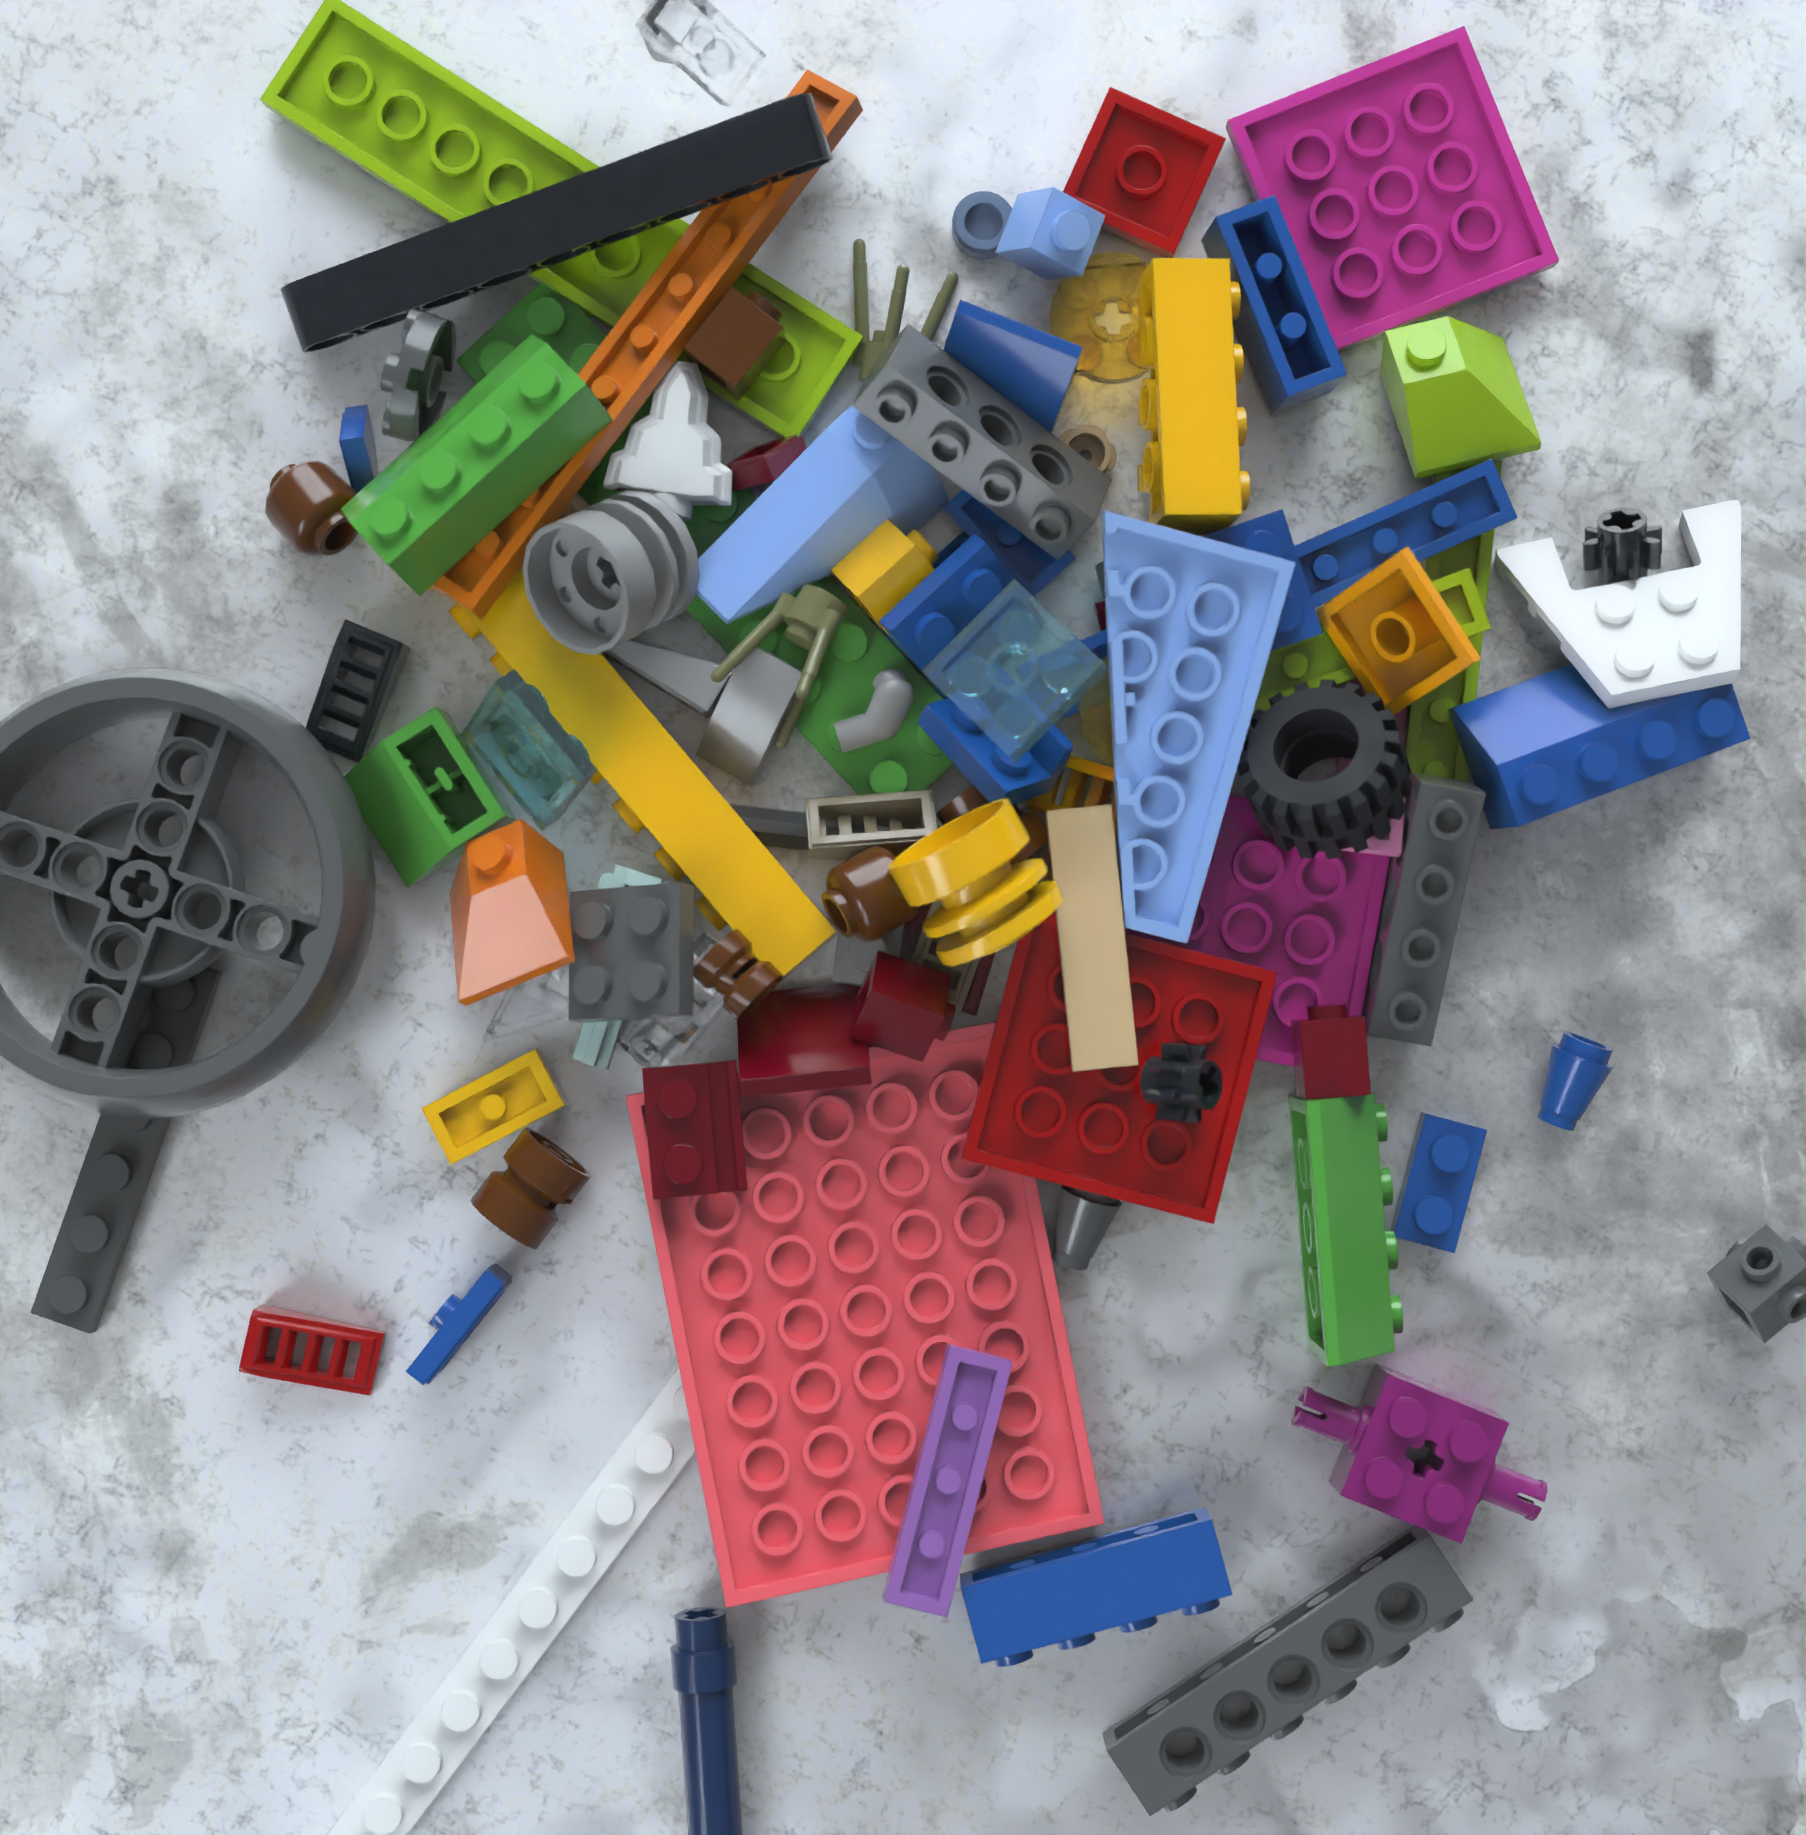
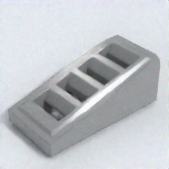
M633 639L602 652L612 661L706 719L708 716L712 717L733 672L732 670L721 682L715 683L711 679V674L720 664Z

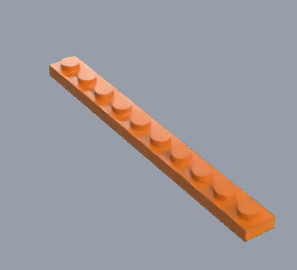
M807 69L787 97L803 93L812 94L832 153L863 109L856 95ZM820 167L700 211L578 373V376L588 385L613 420L432 585L434 589L479 619H483L522 567L526 546L538 529L552 524L558 519L683 352L684 346L722 300Z

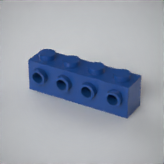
M1205 1507L959 1574L961 1591L981 1664L995 1660L998 1667H1007L1025 1662L1033 1657L1032 1650L1056 1643L1061 1650L1082 1647L1096 1639V1632L1119 1626L1120 1631L1124 1633L1144 1630L1158 1622V1615L1181 1609L1183 1615L1187 1616L1206 1613L1220 1605V1598L1233 1595L1213 1521Z

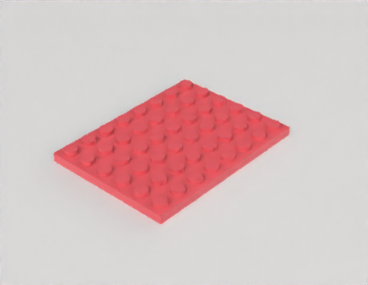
M996 1021L949 1030L944 1041L933 1040L923 1062L877 1046H869L872 1084L742 1097L739 1084L748 1191L653 1199L644 1092L626 1095L726 1608L889 1571L947 1343L1009 1358L1013 1361L964 1555L1104 1524L1036 1178L961 1159Z

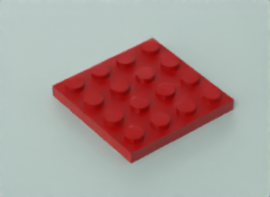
M1050 914L1036 925L1032 931L1016 942L961 1159L1214 1224L1278 972L1125 933L1139 1065L1073 1072L1056 915ZM1163 1042L1204 1045L1207 1047L1205 1060L1215 1061L1220 1067L1223 1079L1220 1099L1214 1108L1210 1110L1201 1109L1202 1119L1200 1123L1157 1120L1156 1109L1158 1105L1148 1104L1141 1094L1140 1076L1142 1068L1150 1057L1161 1056V1044Z

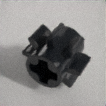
M1632 508L1612 509L1598 517L1597 527H1586L1584 529L1583 569L1585 571L1598 569L1599 580L1603 584L1607 585L1631 579L1634 581L1639 580L1641 577L1648 576V569L1661 568L1662 527L1661 525L1647 527V517L1643 512Z
M1163 1042L1161 1044V1056H1152L1145 1062L1140 1076L1141 1094L1148 1104L1158 1105L1156 1109L1157 1120L1200 1123L1202 1119L1201 1109L1210 1110L1218 1103L1223 1086L1222 1073L1215 1061L1205 1060L1206 1046Z

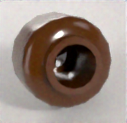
M318 460L305 461L300 464L287 465L274 475L266 498L265 514L276 530L298 552L308 556L334 555L349 546L358 534L341 510L357 493L331 466Z
M881 846L867 848L829 871L826 880L827 891L823 892L821 896L822 904L830 921L844 937L849 938L854 935L863 942L876 941L916 916L918 906H909L888 870L889 864L896 858L889 850Z

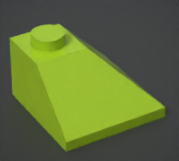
M1449 316L1385 331L1379 374L1415 479L1477 465L1489 459L1494 461L1540 449L1542 442L1503 337Z

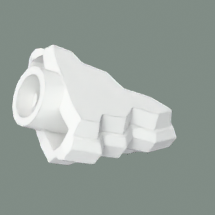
M674 362L654 389L650 415L631 425L625 449L611 453L603 484L604 488L619 492L626 490L649 492L667 503L683 522L691 520L693 505H732L733 472L721 463V437L707 424L709 397L697 363Z

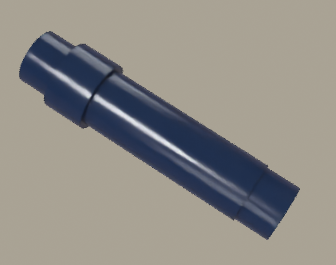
M699 1607L683 1610L675 1614L676 1644L671 1646L670 1651L673 1689L678 1691L688 1835H743L733 1686L737 1683L735 1643L733 1640L728 1639L726 1611L724 1609Z

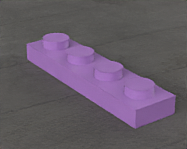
M947 1343L882 1594L884 1602L948 1617L1013 1361L1009 1358Z

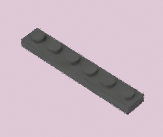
M207 967L195 976L180 983L154 988L126 1068L161 1069L191 1063L223 972ZM100 1115L30 1313L89 1334L97 1331L172 1117L126 1119Z

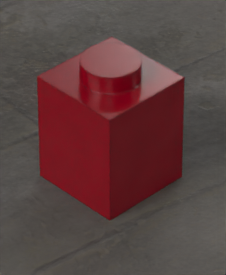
M878 950L856 995L849 1037L923 1062L933 1040L944 1041L953 1022L956 1005L947 1002L951 975Z
M1346 1004L1308 1006V1019L1291 1020L1297 1097L1309 1100L1371 1095L1365 1016H1347Z

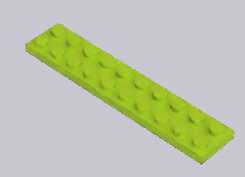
M341 0L323 1L260 98L266 108L447 224L599 168L592 161ZM677 219L533 272L527 276L538 283L542 282L579 306L583 312L612 330L690 224L682 219ZM748 263L732 286L747 298L752 291L757 292L781 312L783 317L778 323L784 327L786 342L739 401L701 371L700 373L706 391L779 438L796 434L797 437L803 436L852 361L858 348L864 341L863 336ZM683 350L676 361L688 362L685 350Z

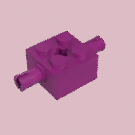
M1376 1363L1357 1407L1314 1391L1309 1386H1305L1298 1397V1400L1303 1402V1406L1319 1411L1321 1414L1313 1413L1295 1405L1291 1425L1303 1427L1343 1444L1329 1478L1331 1485L1343 1497L1462 1544L1475 1508L1481 1500L1522 1515L1530 1521H1534L1542 1509L1540 1506L1535 1505L1533 1500L1522 1497L1518 1493H1523L1545 1502L1547 1495V1483L1545 1481L1533 1479L1495 1463L1496 1455L1509 1422L1491 1409ZM1425 1444L1429 1448L1425 1459L1417 1458L1413 1463L1406 1456L1409 1447L1421 1448Z

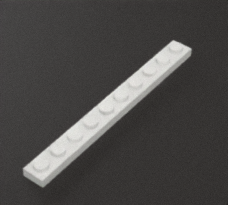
M679 1367L327 1835H408L695 1453Z

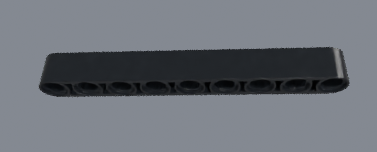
M798 94L301 278L282 287L281 293L302 351H318L406 320L412 308L424 312L436 309L808 172L830 162L833 156L812 94Z

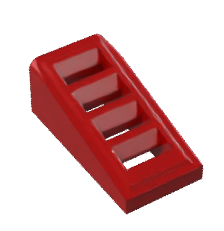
M262 1304L253 1309L251 1313L239 1372L269 1379L371 1396L387 1332ZM272 1327L282 1329L276 1358L265 1356ZM298 1332L309 1334L302 1364L292 1362ZM325 1337L335 1338L328 1370L318 1368ZM350 1341L362 1343L354 1376L343 1374Z

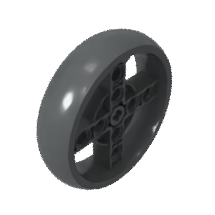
M127 668L104 671L74 679L33 698L0 721V873L49 889L50 908L56 928L67 947L81 962L53 1042L37 1031L23 1017L0 984V1068L12 1078L39 1094L71 1108L97 1115L126 1119H160L193 1114L240 1098L271 1081L298 1061L328 1029L352 992L365 960L375 913L376 877L373 852L366 824L352 789L339 766L323 745L294 717L275 703L252 690L210 675L168 668ZM144 719H170L142 797L130 798L102 807L81 821L70 834L6 813L13 798L27 780L46 761L66 746L90 733L116 724ZM243 742L268 759L283 774L305 808L314 831L320 858L322 885L319 918L246 894L245 876L238 853L228 835L215 822ZM201 755L205 763L204 774L195 784L184 786L180 777L183 764L190 757ZM178 815L183 825L182 835L173 845L163 847L158 836L159 828L167 818ZM34 835L38 844L37 855L30 864L21 867L16 856L17 848L21 841ZM94 855L99 864L98 876L92 884L82 888L77 880V868L84 859ZM142 881L159 888L154 902L145 900L137 895V889ZM216 896L222 907L221 917L214 926L203 930L198 924L197 910L205 899ZM277 916L283 926L282 939L274 948L264 951L258 943V928L267 918ZM132 936L138 947L137 959L129 968L121 970L115 961V950L122 940ZM225 950L298 974L291 988L275 1009L258 1026L221 1051L196 1062L161 1069L126 1068L154 988L177 984L195 976L214 963ZM110 998L116 1010L115 1020L108 1029L100 1032L93 1022V1010L101 1000Z

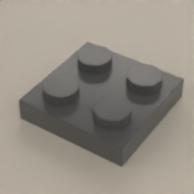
M677 882L570 892V920L575 962L569 964L568 1020L586 1023L693 1016L694 886Z

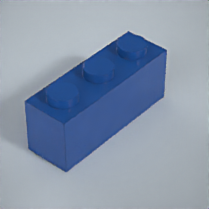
M1272 195L1216 216L1201 242L1208 258L1230 259L1231 281L1239 283L1241 293L1240 312L1234 324L1271 416L1329 394L1347 375V372L1276 196Z

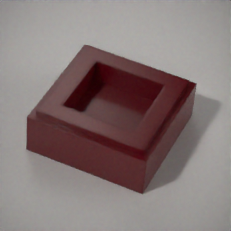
M796 434L755 445L726 464L725 466L733 472L732 491L775 481L807 449L803 437H797Z

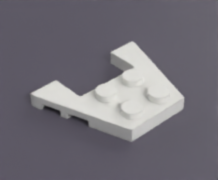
M1739 500L1682 511L1678 526L1694 567L1641 577L1635 581L1631 579L1575 591L1568 584L1552 538L1496 549L1494 566L1504 581L1510 579L1528 601L1527 610L1534 618L1541 617L1561 641L1560 650L1608 709L1736 683L1740 671L1741 505Z

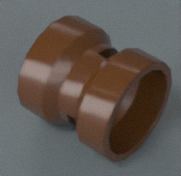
M735 929L723 937L705 954L693 969V977L704 988H714L723 997V1007L736 1021L741 1020L755 1009L774 990L784 976L770 961H760L752 953V943L739 929Z

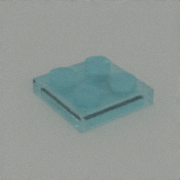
M1013 579L922 672L988 738L1016 763L1108 672V669L1102 660L1020 583Z
M515 669L495 681L462 732V735L541 831L561 818L597 771L590 762L589 753L583 743L577 737L567 734L550 713L548 703L542 693L533 685L527 684Z

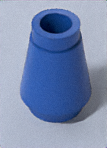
M1564 1031L1560 1043H1553L1551 1047L1540 1103L1541 1108L1537 1117L1556 1127L1574 1131L1577 1121L1581 1119L1613 1069V1066L1608 1064L1613 1050L1590 1038Z

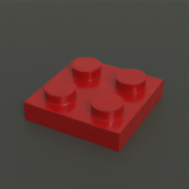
M1110 87L1063 192L1106 215L1101 229L1165 258H1173L1226 138Z

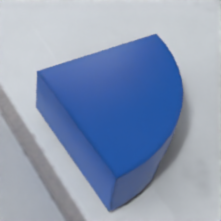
M367 405L345 408V412L342 413L339 444L350 485L356 493L360 492L378 475L375 441Z

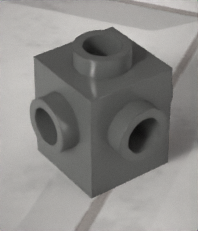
M1765 1224L1751 1237H1744L1737 1241L1729 1249L1726 1257L1707 1272L1722 1303L1764 1343L1789 1323H1796L1806 1317V1246L1794 1236L1784 1241Z

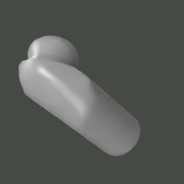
M886 669L877 674L872 682L875 692L866 713L833 723L842 753L890 739L898 734L913 704V687L907 682L905 675L901 671Z

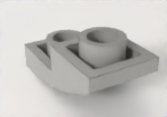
M757 646L734 668L709 721L696 756L752 786L775 745V739L780 726L796 697L795 691L800 681L802 670Z

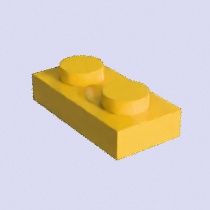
M537 1048L421 1109L450 1165L566 1106L567 1103L542 1054Z

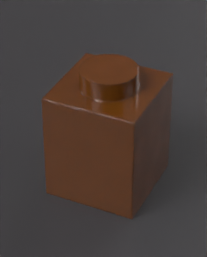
M732 286L684 346L688 362L697 363L702 373L739 401L786 342L784 327L778 323L783 317L781 312L757 292L752 291L747 298Z

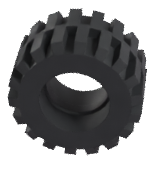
M1321 680L1319 687L1309 688L1307 682L1294 685L1295 693L1286 697L1281 692L1268 699L1271 707L1267 711L1257 709L1252 715L1250 723L1253 730L1247 731L1237 766L1240 782L1260 829L1267 838L1273 836L1276 845L1281 849L1289 852L1296 846L1300 857L1314 859L1317 851H1325L1327 859L1342 858V849L1353 847L1355 853L1369 848L1366 840L1373 835L1380 840L1391 831L1388 820H1400L1406 810L1403 798L1411 797L1412 782L1409 774L1412 772L1396 719L1391 710H1385L1382 699L1375 693L1371 692L1364 696L1362 687L1348 682L1342 689L1337 687L1335 680ZM1333 757L1352 759L1351 763L1343 771L1329 779L1317 782L1296 780L1307 767L1320 760Z

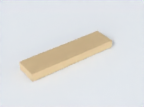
M1112 805L1046 811L1052 881L1056 882L1063 894V902L1055 912L1072 1071L1139 1065Z

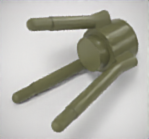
M856 239L853 242L855 331L863 336L864 341L853 357L852 366L861 368L858 381L864 383L874 363L899 335L910 270L905 264L898 266L885 331L875 330L872 341H870L866 245L863 239ZM954 272L946 276L920 332L931 341L958 283V275Z
M809 584L802 587L797 598L782 592L773 610L711 674L713 682H721L783 620L788 626L784 632L785 637L798 647L809 652L795 691L796 697L775 739V746L779 749L787 746L827 646L830 644L848 611L847 606L836 596L824 589Z

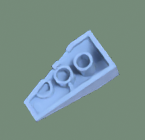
M851 405L810 444L698 559L700 576L696 594L726 624H729L777 602L782 592L793 595L796 590L804 585L816 582L831 574L834 576L830 570L886 519L907 536L912 530L919 531L950 499L932 465Z

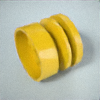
M999 799L987 803L955 818L915 842L889 864L888 870L909 906H922L941 900L942 905L923 923V930L929 938L946 935L936 945V953L944 966H956L1004 949L1027 935L1063 902V894L1055 881L1038 883L1047 873V866L1042 858L1029 859L1016 864L1010 863L1009 860L1029 842V834L1009 799Z

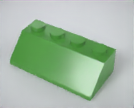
M531 334L346 503L341 510L350 524L383 561L421 596L613 419L588 385L546 342Z
M1371 1092V1095L1309 1100L1299 1098L1297 1095L1288 1096L1308 1349L1327 1367L1341 1366L1394 1352V1334L1403 1332V1312L1399 1295H1390L1389 1270L1397 1269L1398 1249L1394 1232L1385 1231L1383 1206H1389L1393 1203L1391 1173L1388 1167H1380L1378 1142H1385L1388 1138L1385 1106L1383 1103L1375 1104V1094Z

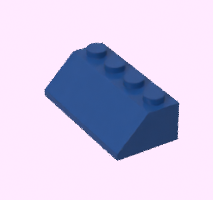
M1572 663L1448 709L1474 785L1486 793L1483 810L1490 829L1520 827L1751 739L1732 683L1608 709Z

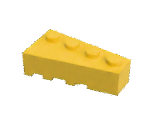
M1152 258L1139 279L1138 365L1140 368H1151L1150 378L1143 379L1138 400V425H1141L1144 431H1150V441H1147L1144 446L1142 465H1137V491L1149 493V519L1147 522L1200 537L1230 527L1242 515V510L1247 509L1250 500L1249 475L1247 471H1240L1239 447H1242L1246 440L1247 416L1243 407H1237L1236 384L1241 382L1243 376L1244 355L1241 344H1234L1233 321H1236L1239 316L1241 293L1239 283L1231 281L1230 259Z

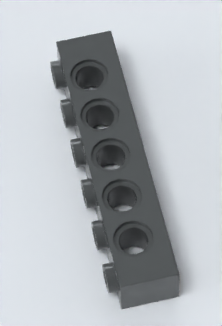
M1413 1525L1103 1732L1106 1751L1149 1816H1152L1162 1808L1166 1812L1176 1810L1186 1804L1196 1794V1785L1216 1772L1219 1776H1224L1237 1770L1249 1759V1750L1268 1737H1271L1272 1740H1278L1296 1730L1304 1720L1302 1714L1322 1701L1325 1704H1332L1343 1699L1356 1687L1357 1681L1355 1679L1377 1665L1378 1668L1382 1669L1401 1660L1411 1648L1409 1643L1429 1629L1431 1632L1437 1633L1452 1626L1464 1614L1462 1607L1473 1601V1598L1431 1535L1425 1529ZM1396 1588L1410 1590V1602L1402 1612L1389 1615L1381 1611L1382 1600L1389 1591ZM1342 1624H1352L1357 1627V1638L1350 1647L1343 1650H1334L1327 1646L1329 1634L1335 1627ZM1298 1660L1305 1664L1304 1673L1296 1683L1280 1685L1274 1682V1673L1283 1662ZM1244 1696L1252 1700L1251 1709L1244 1718L1230 1721L1220 1716L1221 1707L1229 1698ZM1190 1732L1199 1737L1197 1747L1188 1755L1175 1756L1166 1750L1169 1740L1178 1733Z

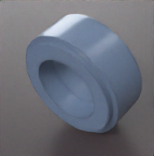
M978 191L964 197L956 206L952 218V235L958 248L967 256L980 260L999 256L995 252L1012 210L1010 204L1000 195L989 191Z

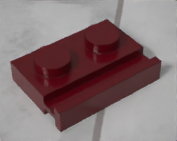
M737 1060L642 1068L653 1199L748 1191Z

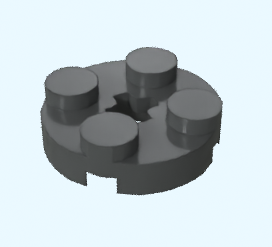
M412 308L406 317L403 328L401 355L393 352L388 354L381 376V390L392 393L383 416L382 434L408 442H414L439 419L447 392L439 390L443 370L452 372L456 345V331L452 321Z

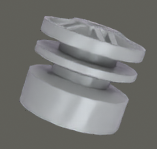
M626 490L538 529L526 546L522 567L526 595L540 623L556 641L574 652L591 655L610 650L640 635L642 631L656 627L664 621L683 613L695 598L700 576L697 549L685 523L664 501L649 492Z

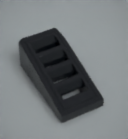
M345 619L333 646L305 728L326 750L354 762H360L368 752L411 648L397 640ZM358 646L383 656L380 668L353 658ZM350 670L374 680L371 693L344 682L347 671ZM341 694L365 704L363 716H358L335 706L334 702L337 695ZM328 717L358 729L354 741L324 729Z

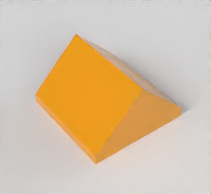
M1408 546L1316 610L1321 624L1366 693L1373 692L1380 697L1385 710L1390 709L1393 715L1481 659Z

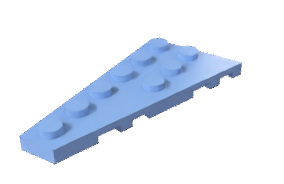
M1101 510L1118 868L1124 927L1187 943L1296 562Z

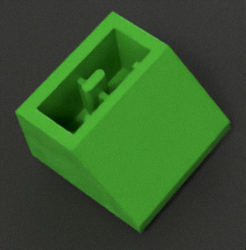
M436 706L382 740L344 776L354 793L365 822L407 888H411L461 856L466 842L516 821L515 816L449 713Z

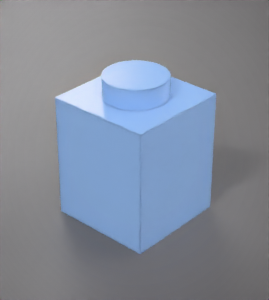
M1055 187L1020 193L1016 197L995 253L1046 280L1082 276L1106 215Z

